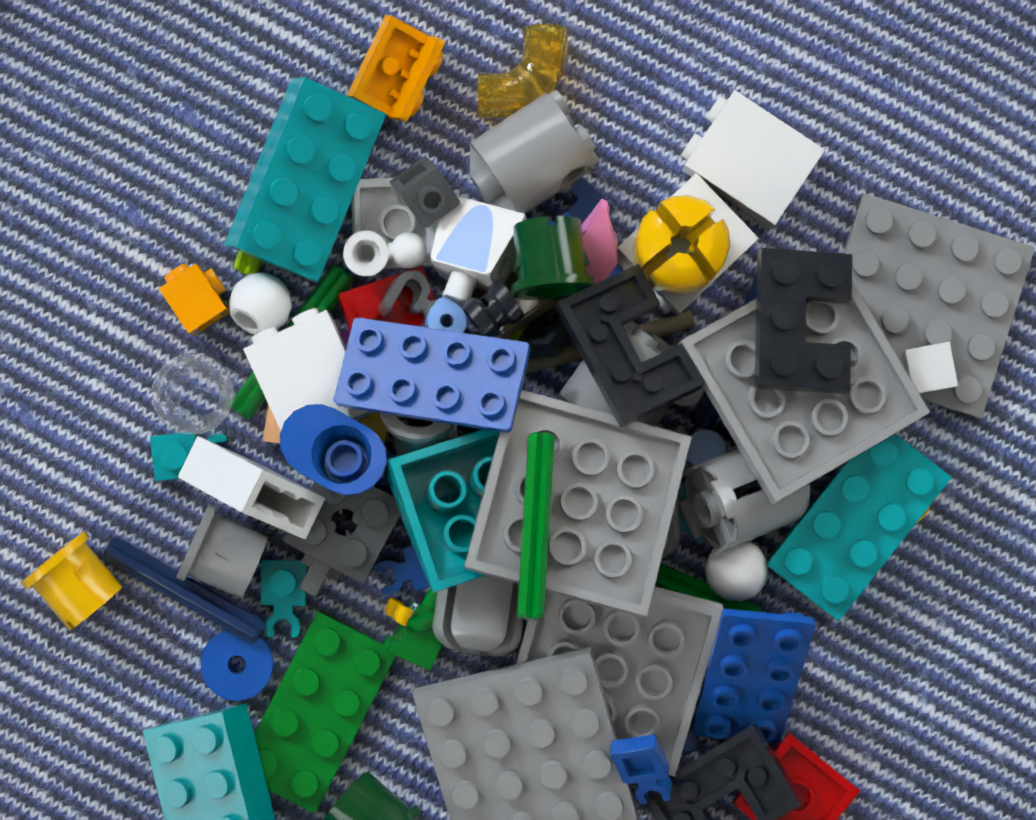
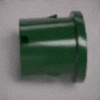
M548 216L527 219L513 226L516 257L512 271H517L518 281L512 284L513 297L523 300L563 299L594 285L593 277L586 275L585 270L590 261L583 248L581 219L571 216H557L555 218V225H549Z
M367 771L341 796L324 820H418L423 810L418 805H415L413 808L407 806Z

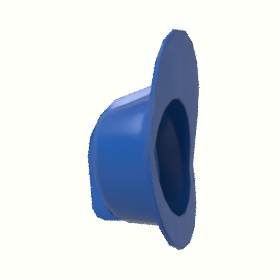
M323 404L306 405L293 411L284 421L280 433V447L287 463L298 473L326 489L342 495L361 494L373 488L383 476L387 458L386 448L382 440L369 427L339 410Z

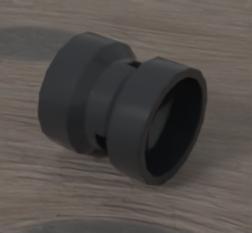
M499 279L487 287V292L480 299L472 297L461 305L481 336L495 338L499 335L500 327L507 323L515 324L525 316L515 298Z

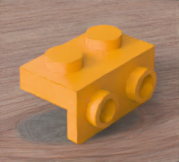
M385 15L347 96L386 113V117L391 120L407 122L409 117L414 116L420 109L424 99L422 90L429 76H433L442 63L443 53L441 51L445 41L436 36H428L392 15Z

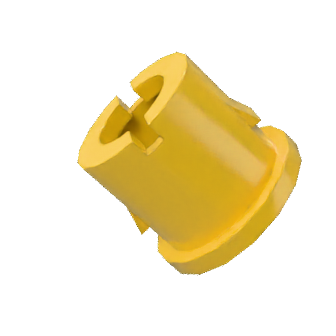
M85 530L21 582L26 590L32 586L69 631L98 610L123 587L87 545L86 541L90 536Z

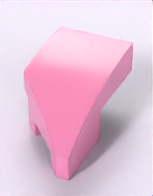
M604 199L599 201L581 225L583 248L590 261L589 265L585 267L586 275L593 277L594 284L610 276L618 264L619 257L617 253L616 231H613L609 216V205Z

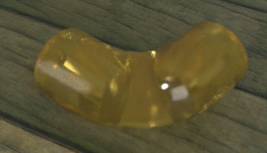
M536 24L524 27L523 53L517 67L505 73H478V118L511 116L544 93L550 94L553 92L564 73L568 52L567 27L555 24Z

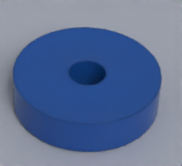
M228 630L222 631L208 642L201 657V673L206 685L213 693L227 700L242 701L254 697L268 685L274 672V655L270 645L262 636L253 644ZM233 656H241L245 660L246 667L243 672L238 673L231 669L230 660Z

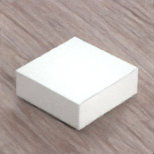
M950 341L903 351L907 374L919 394L958 386Z

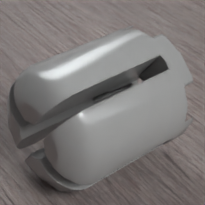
M739 448L683 470L682 478L686 476V499L679 502L680 509L693 537L697 539L703 536L712 546L717 548V550L712 552L713 554L726 552L740 544L799 520L810 505L809 484L774 504L770 503L763 489L737 500L735 495L760 485Z
M484 576L438 591L432 624L436 640L448 649L475 656L498 657L514 652L523 640L526 619L519 618L517 615L519 584L491 576Z

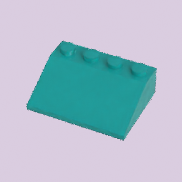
M482 429L391 458L386 464L385 471L399 513L432 593L487 576L463 568L499 431Z

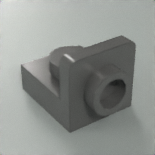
M426 156L389 181L398 196L409 207L424 228L429 227L460 204V200L438 168Z

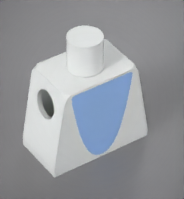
M457 196L460 204L438 221L431 254V262L438 275L448 280L442 298H448L461 307V305L470 300L475 287L487 290V287L498 279L503 284L505 283L513 269L516 257L513 226L518 222L527 220L524 213Z

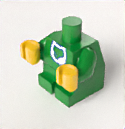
M429 589L422 604L412 601L409 607H406L403 602L390 597L384 611L388 616L393 617L399 626L393 636L387 634L383 647L390 653L430 671L442 647V644L436 640L432 629L437 592L432 593L431 589Z

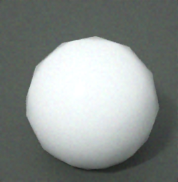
M260 272L246 275L234 285L229 299L230 315L237 325L254 335L272 327H276L278 330L287 322L292 308L289 290L281 280L271 274Z
M749 541L723 553L713 554L712 552L717 550V548L712 549L705 566L706 579L710 588L727 601H743L755 597L764 587L769 573L768 566L766 565L767 559L763 552Z

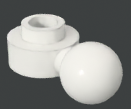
M360 231L353 234L345 243L343 259L351 272L367 277L379 273L385 267L387 261H394L403 268H415L424 261L427 248L424 240L415 233H402L392 243H386L375 232ZM367 245L373 249L374 257L372 261L364 263L358 259L357 250L360 246Z

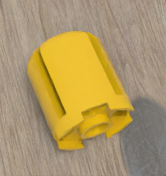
M690 195L671 196L661 201L656 211L650 209L642 218L633 243L634 264L640 265L654 290L671 295H690L706 287L724 266L730 249L729 229L724 219L717 223L711 219L716 209L707 201ZM679 237V242L681 238L687 240L690 244L686 251L687 254L678 252L670 259L667 257L666 253L672 247V238Z

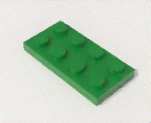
M319 610L254 733L268 790L314 814L396 655L383 647V643Z

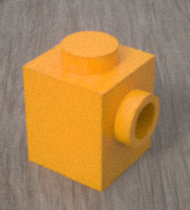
M184 263L164 276L167 283L160 287L159 290L190 335L195 337L230 313L229 307L220 295L226 291V288L212 268L204 272L198 264H194L189 268L187 263Z

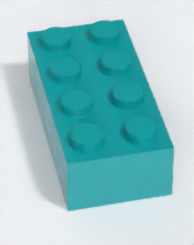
M306 77L291 78L224 245L303 279L319 282L386 113Z
M895 433L838 467L812 500L803 516L794 523L769 555L766 565L833 618L840 621L952 477Z
M246 703L168 721L143 730L164 820H275Z

